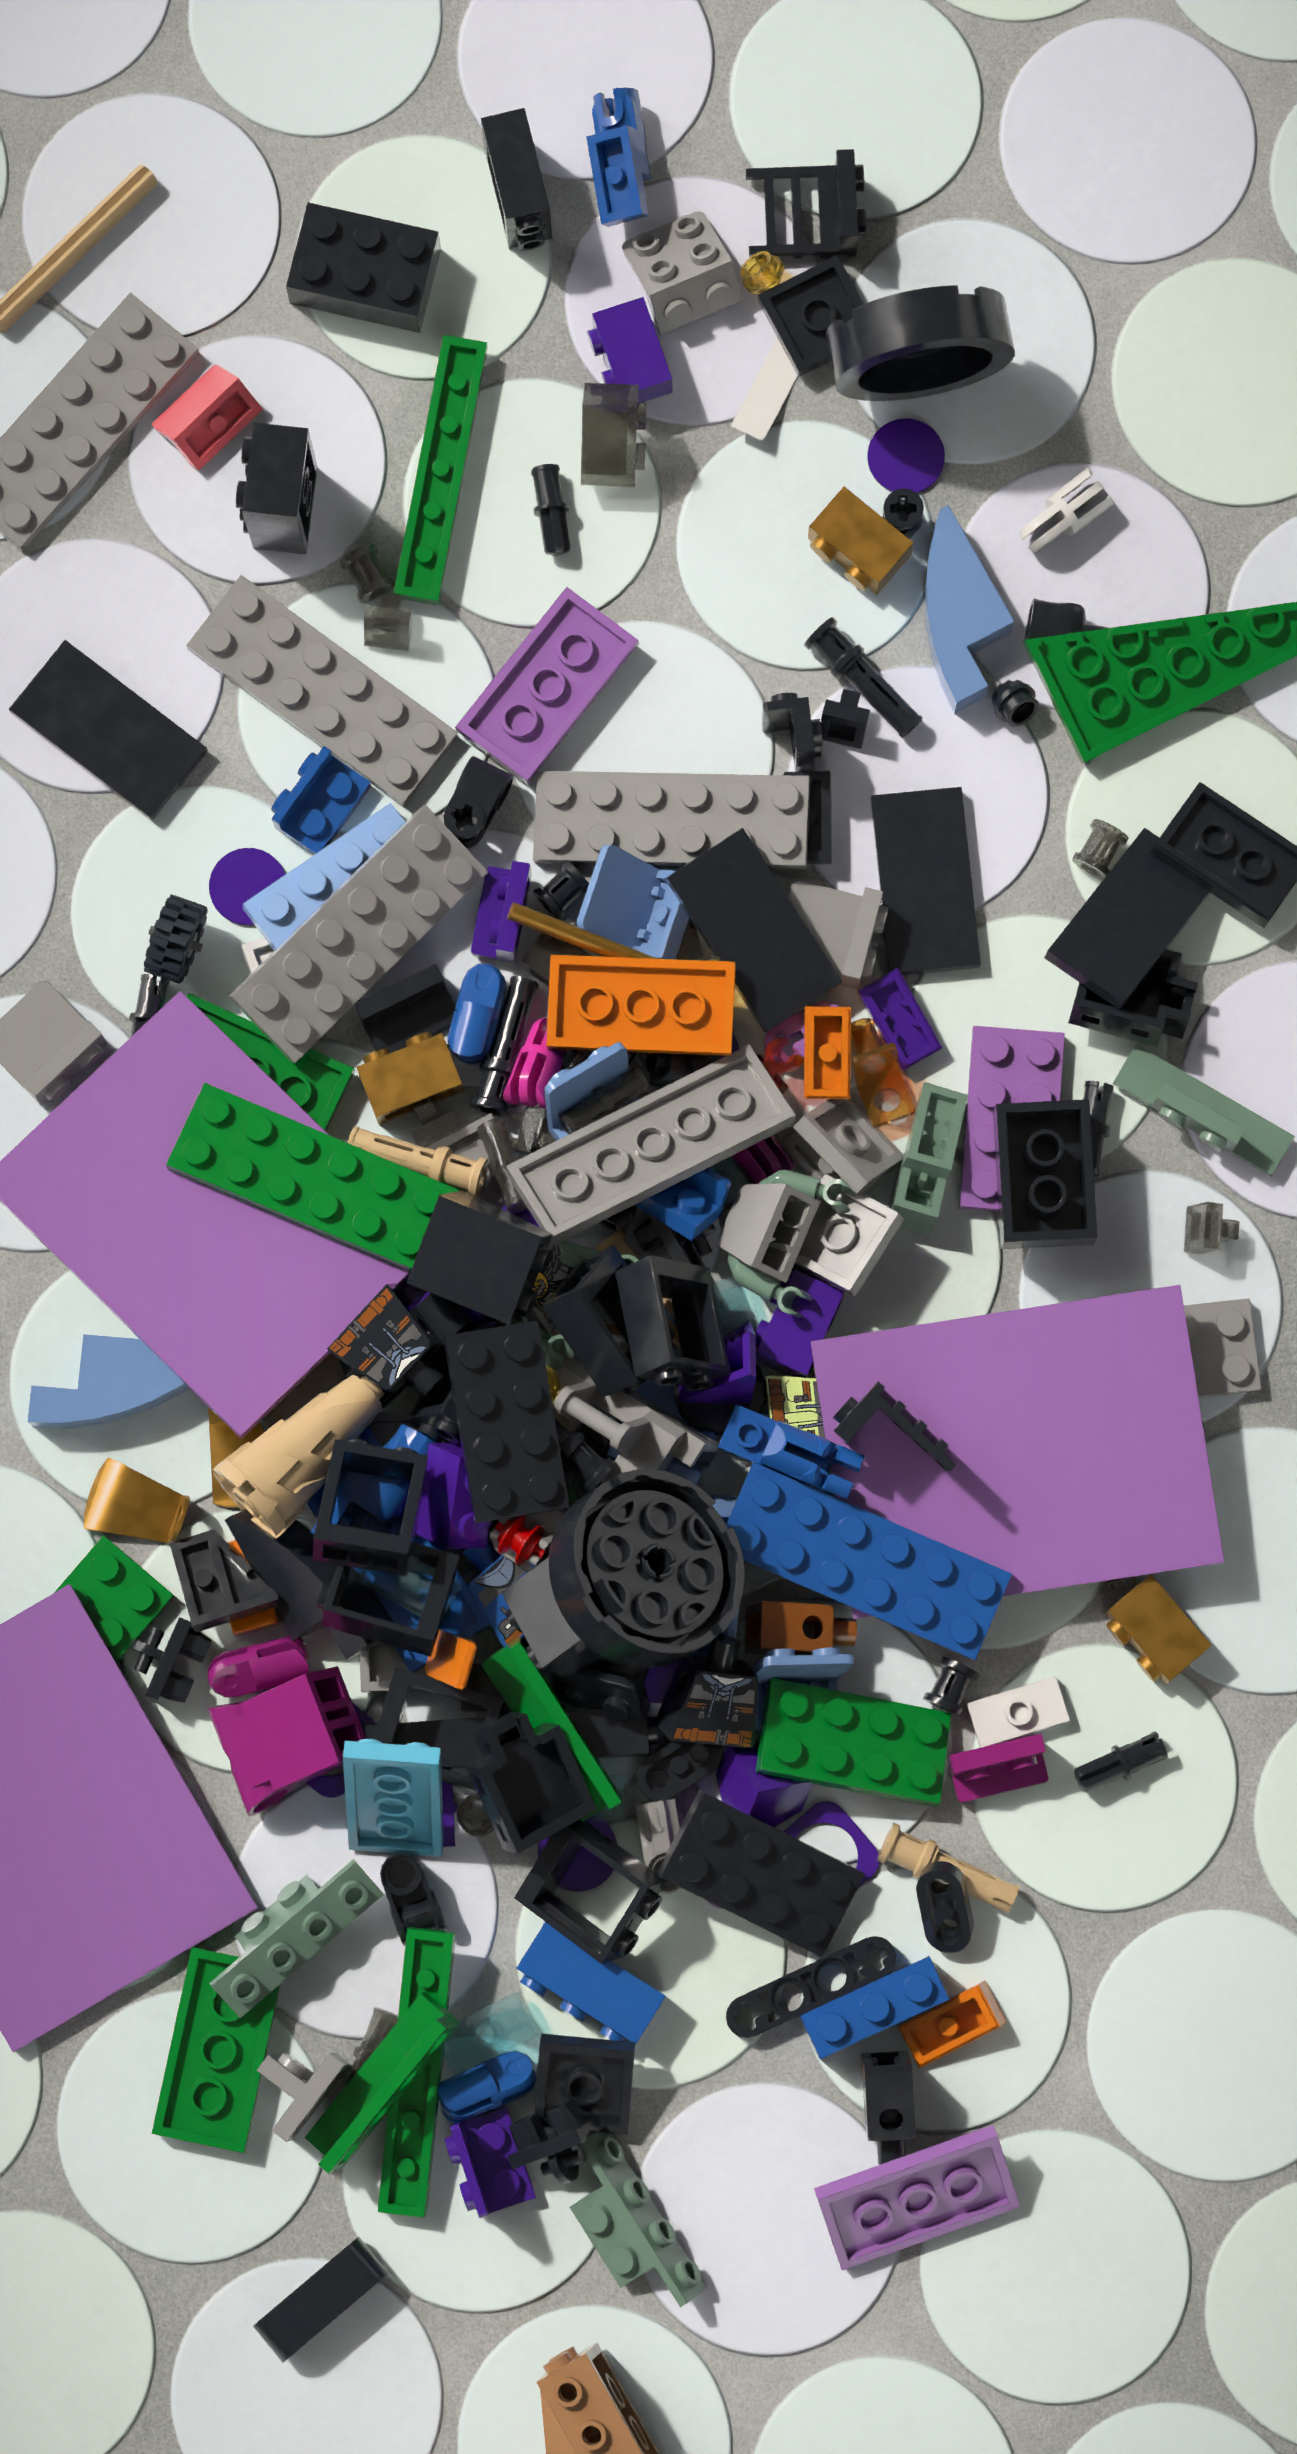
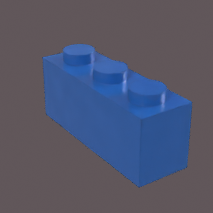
M546 1922L516 1967L517 1970L524 1973L520 1983L544 1997L548 1989L564 1999L560 2008L584 2022L588 2015L600 2021L604 2026L599 2033L610 2040L626 2042L630 2040L637 2044L666 1998L664 1994L612 1961L601 1964Z
M927 1956L800 2015V2019L818 2058L822 2059L949 2000L930 1956Z

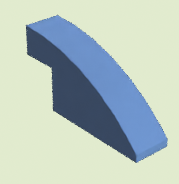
M947 505L940 509L928 556L924 596L926 630L931 657L941 687L955 714L985 698L987 695L988 684L971 654L1011 634L1014 620L951 508Z
M83 1334L78 1389L31 1385L28 1423L32 1427L70 1428L102 1424L130 1417L156 1407L188 1390L189 1387L140 1339Z

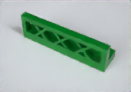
M519 1637L481 1661V1665L510 1711L527 1714L533 1729L545 1722L560 1725L597 1808L594 1812L581 1818L580 1820L583 1822L608 1806L611 1809L621 1803L622 1795L544 1672L539 1670L530 1660L526 1651L527 1646L522 1638Z
M423 1992L417 1997L304 2137L324 2155L318 2165L328 2174L345 2167L460 2025L461 2022L427 1992Z

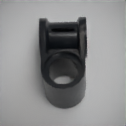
M472 756L467 762L458 780L456 790L443 815L444 825L467 849L478 845L483 839L495 813L505 801L514 780V775L475 756ZM466 817L472 818V826L466 824L462 830L457 829L456 821L463 822Z
M404 1852L395 1853L388 1857L382 1864L380 1877L390 1904V1913L403 1946L406 1944L407 1929L409 1927L438 1929L441 1931L448 1930L436 1895L430 1888L419 1859L412 1854ZM405 1860L412 1864L415 1869V1878L411 1885L398 1887L391 1882L389 1869L395 1861ZM424 1913L429 1914L428 1917L412 1923L408 1922V1919Z

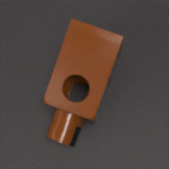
M761 1601L746 1607L745 1654L767 1655V1652L770 1650L794 1649L795 1655H812L813 1650L833 1647V1645L855 1646L857 1639L856 1619L834 1617L833 1605ZM803 1622L810 1626V1638L803 1632Z

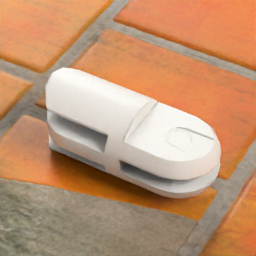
M1086 468L1045 500L1047 509L1020 531V537L1023 541L1051 519L1056 523L1054 527L1028 547L1031 551H1040L1063 532L1069 536L1075 535L1115 504L1114 500L1109 496L1091 508L1081 518H1077L1075 512L1104 490L1100 482L1095 483L1069 504L1063 500V498L1079 488L1093 475L1089 468Z

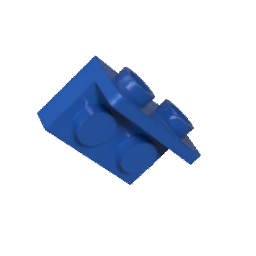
M326 746L320 750L318 755L312 752L307 756L297 773L301 777L291 791L284 789L271 808V811L275 813L272 817L274 828L313 855L332 842L372 786L369 780L335 758L333 752Z
M708 1167L635 1204V1206L692 1241L720 1217L731 1182Z

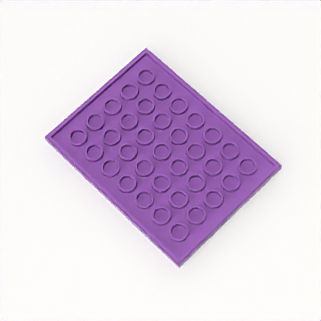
M179 991L0 1161V1202L242 1439L330 1354L327 1348L386 1284L397 1283L400 1286L409 1277L410 1272L167 1169L166 1163L204 1082L328 1134L201 1010Z
M1181 1285L810 1341L825 1439L865 1455L859 1473L836 1464L831 1466V1474L852 1482L854 1486L848 1499L835 1494L834 1497L1012 1573L1003 1596L1224 1563ZM879 1381L885 1387L879 1395L892 1407L900 1400L906 1406L900 1414L913 1426L921 1419L927 1425L922 1434L933 1444L939 1439H943L948 1444L943 1453L956 1466L951 1472H947L879 1409L847 1444L833 1432L839 1423L832 1417L851 1396L859 1402ZM851 1607L853 1619L872 1616Z
M71 1584L0 1624V2031L12 2052H15L258 1908Z

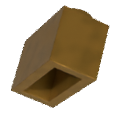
M845 486L842 487L809 525L808 539L811 541V549L824 561L830 563L833 559L846 569L844 573L846 578L862 591L869 588L878 595L912 555L913 542Z
M431 1032L418 1034L406 1041L407 1047L392 1053L389 1052L388 1048L372 1052L363 1058L364 1064L356 1067L379 1125L464 1092L462 1082L442 1033L436 1036H432Z
M1152 1574L1105 1613L1111 1620L1106 1624L1107 1629L1122 1646L1129 1642L1141 1656L1136 1660L1137 1664L1153 1682L1160 1678L1166 1685L1212 1646Z

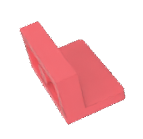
M213 365L152 423V426L158 433L169 439L187 462L199 471L263 409L238 377L218 365Z

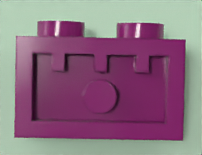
M1042 1734L949 1755L947 1759L957 1800L962 1803L1046 1783L1049 1777L1043 1757L1046 1750Z

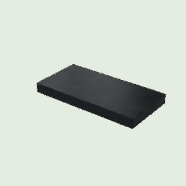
M67 640L62 642L8 709L17 719L151 821L208 752L207 747Z
M962 787L871 795L880 891H883L881 904L889 907L884 925L888 971L891 972L898 968L901 975L980 968L981 962Z
M1145 827L1047 950L1044 959L1119 1010L1210 894V892L1150 853L1159 837Z
M743 828L737 830L665 878L717 961L735 962V988L764 1033L770 1031L842 983V980Z

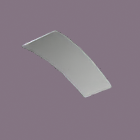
M776 338L757 378L731 424L733 428L759 440H764L797 378L778 338Z

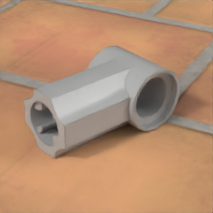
M676 1799L635 1806L644 1864L651 1870L654 1869V1866L659 1861L665 1858L680 1829ZM675 1884L663 1886L660 1893L671 1894L677 1892L681 1887Z

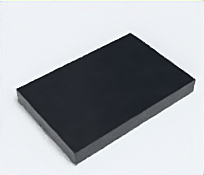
M1201 782L1195 787L1150 852L1262 928L1267 926L1297 883V846Z

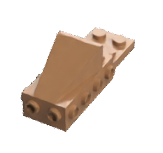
M598 2343L580 2353H577L574 2346L543 2365L546 2373L536 2383L540 2388L546 2454H660Z

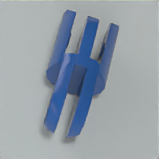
M477 964L465 974L448 1034L449 1048L461 1062L467 1065L481 1063L490 1052L506 993V981L503 974L491 964Z
M519 2051L505 2052L475 2065V2067L441 2081L438 2086V2094L443 2117L447 2122L457 2124L525 2096L533 2089L537 2080L534 2061L527 2054Z

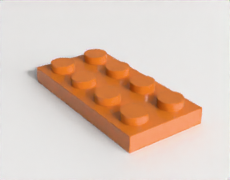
M551 955L546 1047L547 1049L595 1051L600 1047H610L617 1042H621L627 1049V1052L732 1056L736 964L735 962Z

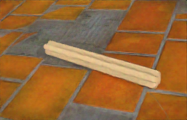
M138 165L0 299V332H6L157 185L155 175L147 167Z

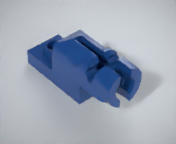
M614 88V99L605 98L601 92L593 96L592 117L595 134L586 136L600 221L602 225L607 227L649 216L643 181L650 180L651 173L646 149L645 128L640 118L642 110L639 93L634 88Z
M737 1404L718 1445V1449L748 1462L757 1463L798 1482L809 1484L845 1499H848L854 1487L853 1483L836 1475H829V1470L832 1465L836 1464L859 1473L865 1459L863 1454L783 1421H775Z
M401 1424L396 1434L383 1448L395 1449L405 1447L413 1449L419 1454L427 1455L429 1443L435 1442L420 1432ZM347 1471L340 1482L331 1524L350 1527L356 1518L350 1512L353 1508H356L383 1525H387L403 1512L411 1481ZM317 1522L315 1523L314 1527H313L312 1530L310 1531L313 1537H314V1533H315V1529H316V1524H317Z

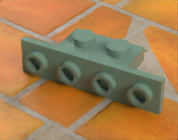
M1135 1044L1112 1083L1158 1110V1116L1167 1123L1177 1128H1182L1183 1126L1199 1134L1198 1139L1208 1147L1219 1152L1225 1149L1271 1177L1295 1138L1294 1135L1137 1044Z
M354 1859L320 1888L314 1884L307 1874L300 1881L289 1883L280 1891L277 1900L263 1912L253 1914L244 1922L241 1931L235 1937L245 1950V1953L213 1979L210 1985L239 2018L243 2017L384 1895L383 1892Z
M596 2132L587 2138L586 2141L578 2144V2147L585 2151L586 2160L603 2186L569 2208L619 2287L622 2288L655 2267L680 2307L707 2289L701 2278L698 2266L686 2255L675 2237L672 2225L662 2217L650 2198L647 2186L636 2176L625 2159L619 2142L612 2138L610 2133Z

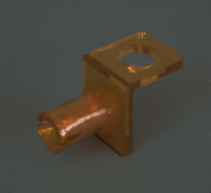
M862 1018L851 1023V1041L857 1054L852 1057L855 1084L872 1126L878 1128L914 1115L915 1107L900 1072L896 1044L889 1043L883 1046L875 1029L873 1019ZM886 1090L894 1091L900 1097V1103L897 1108L887 1112L876 1108L874 1099L878 1093Z

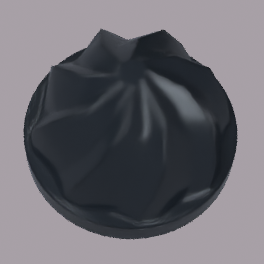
M1007 680L1005 683L999 684L992 695V704L997 718L1002 722H1008L1009 725L1014 727L1028 722L1037 712L1039 705L1035 699L1034 689L1029 684L1023 683L1020 680Z

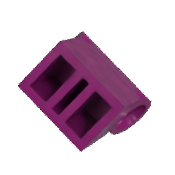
M338 1666L303 1674L246 1701L207 1708L220 1744L230 1760L231 1771L248 1816H254L270 1808L288 1795L295 1786L342 1767L345 1741L358 1742L359 1740L366 1739Z

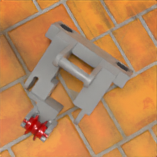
M557 1352L563 1357L562 1368L558 1370H552L546 1365L547 1376L550 1378L549 1388L554 1418L570 1432L576 1430L580 1422L584 1423L609 1439L610 1446L620 1453L615 1460L614 1466L604 1477L601 1484L616 1475L632 1470L655 1469L666 1471L674 1457L689 1467L707 1469L718 1451L719 1443L636 1391L624 1394L622 1390L603 1397L575 1354L570 1359L565 1354ZM594 1403L606 1412L621 1420L623 1423H617L613 1419L609 1418L605 1414L601 1413L600 1411L592 1407L591 1404ZM568 1509L499 1520L495 1529L490 1533V1538L494 1545L493 1549L527 1571L532 1570L549 1557L555 1529Z

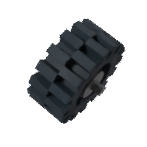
M173 894L167 898L164 907L162 906L159 919L149 929L148 934L151 935L149 939L150 945L145 954L144 972L178 984L184 981V977L187 976L189 967L195 959V952H201L203 944L199 943L203 936V927L207 921V906Z

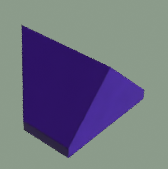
M750 1321L724 1336L731 1373L713 1380L714 1385L700 1391H688L686 1386L679 1385V1401L684 1403L751 1405L756 1381V1335Z
M727 1746L716 1772L720 1796L723 1802L773 1827L780 1825L802 1811L813 1786L812 1783L755 1773L758 1748Z

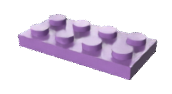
M566 587L455 726L456 731L528 785L537 774V771L541 769L636 649L639 641L570 588Z
M973 1026L959 1209L999 1212L993 1123L994 1108L996 1104L1060 1101L1065 1033Z
M993 2125L814 2188L842 2271L1020 2208L1002 2147Z

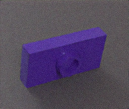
M898 968L856 991L901 1071L942 1049L940 1042Z

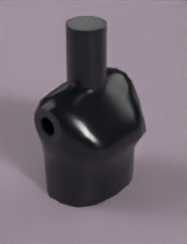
M1033 598L1028 613L1024 640L1106 629L1108 627L1087 624L1085 609L1079 604L1056 603Z

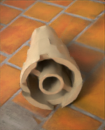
M351 1375L329 1392L317 1395L286 1421L279 1420L252 1443L247 1442L221 1461L213 1469V1474L242 1511L246 1509L254 1516L251 1521L267 1535L277 1539L304 1511V1505L326 1483L335 1439L343 1441L360 1440V1434L383 1408L379 1399L384 1396V1392L377 1384L365 1376L360 1379L355 1375Z

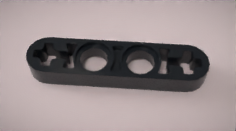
M872 1936L858 1941L739 1996L727 2008V2026L734 2034L744 2038L764 2033L886 1976L895 1966V1949L883 1937ZM873 1944L877 1950L885 1948L888 1957L882 1960L884 1968L876 1971L873 1965H869L858 1970L864 1979L855 1983L852 1968L843 1956L852 1952L855 1962L867 1955L865 1947ZM826 1964H838L845 1971L846 1980L843 1987L839 1990L828 1991L819 1983V1971ZM786 1983L796 1984L803 1992L802 2004L793 2011H786L780 2008L776 2002L778 1988ZM767 1991L770 2006L779 2018L769 2022L768 2013H765L755 2019L756 2028L748 2031L745 2025L736 2026L733 2018L739 2014L737 2006L746 2003L749 2009L758 2007L763 2003L757 1996Z

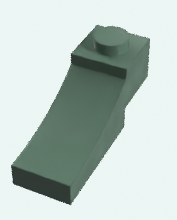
M924 1082L920 1090L910 1134L889 1208L895 1210L904 1218L900 1225L902 1228L930 1236L938 1220L946 1181L952 1170L968 1098L967 1094Z

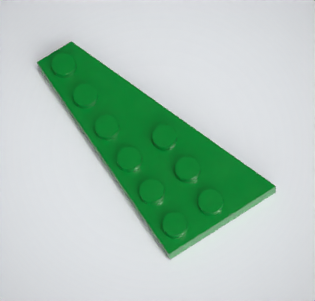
M1297 602L1022 640L1081 763H1085L1296 657Z

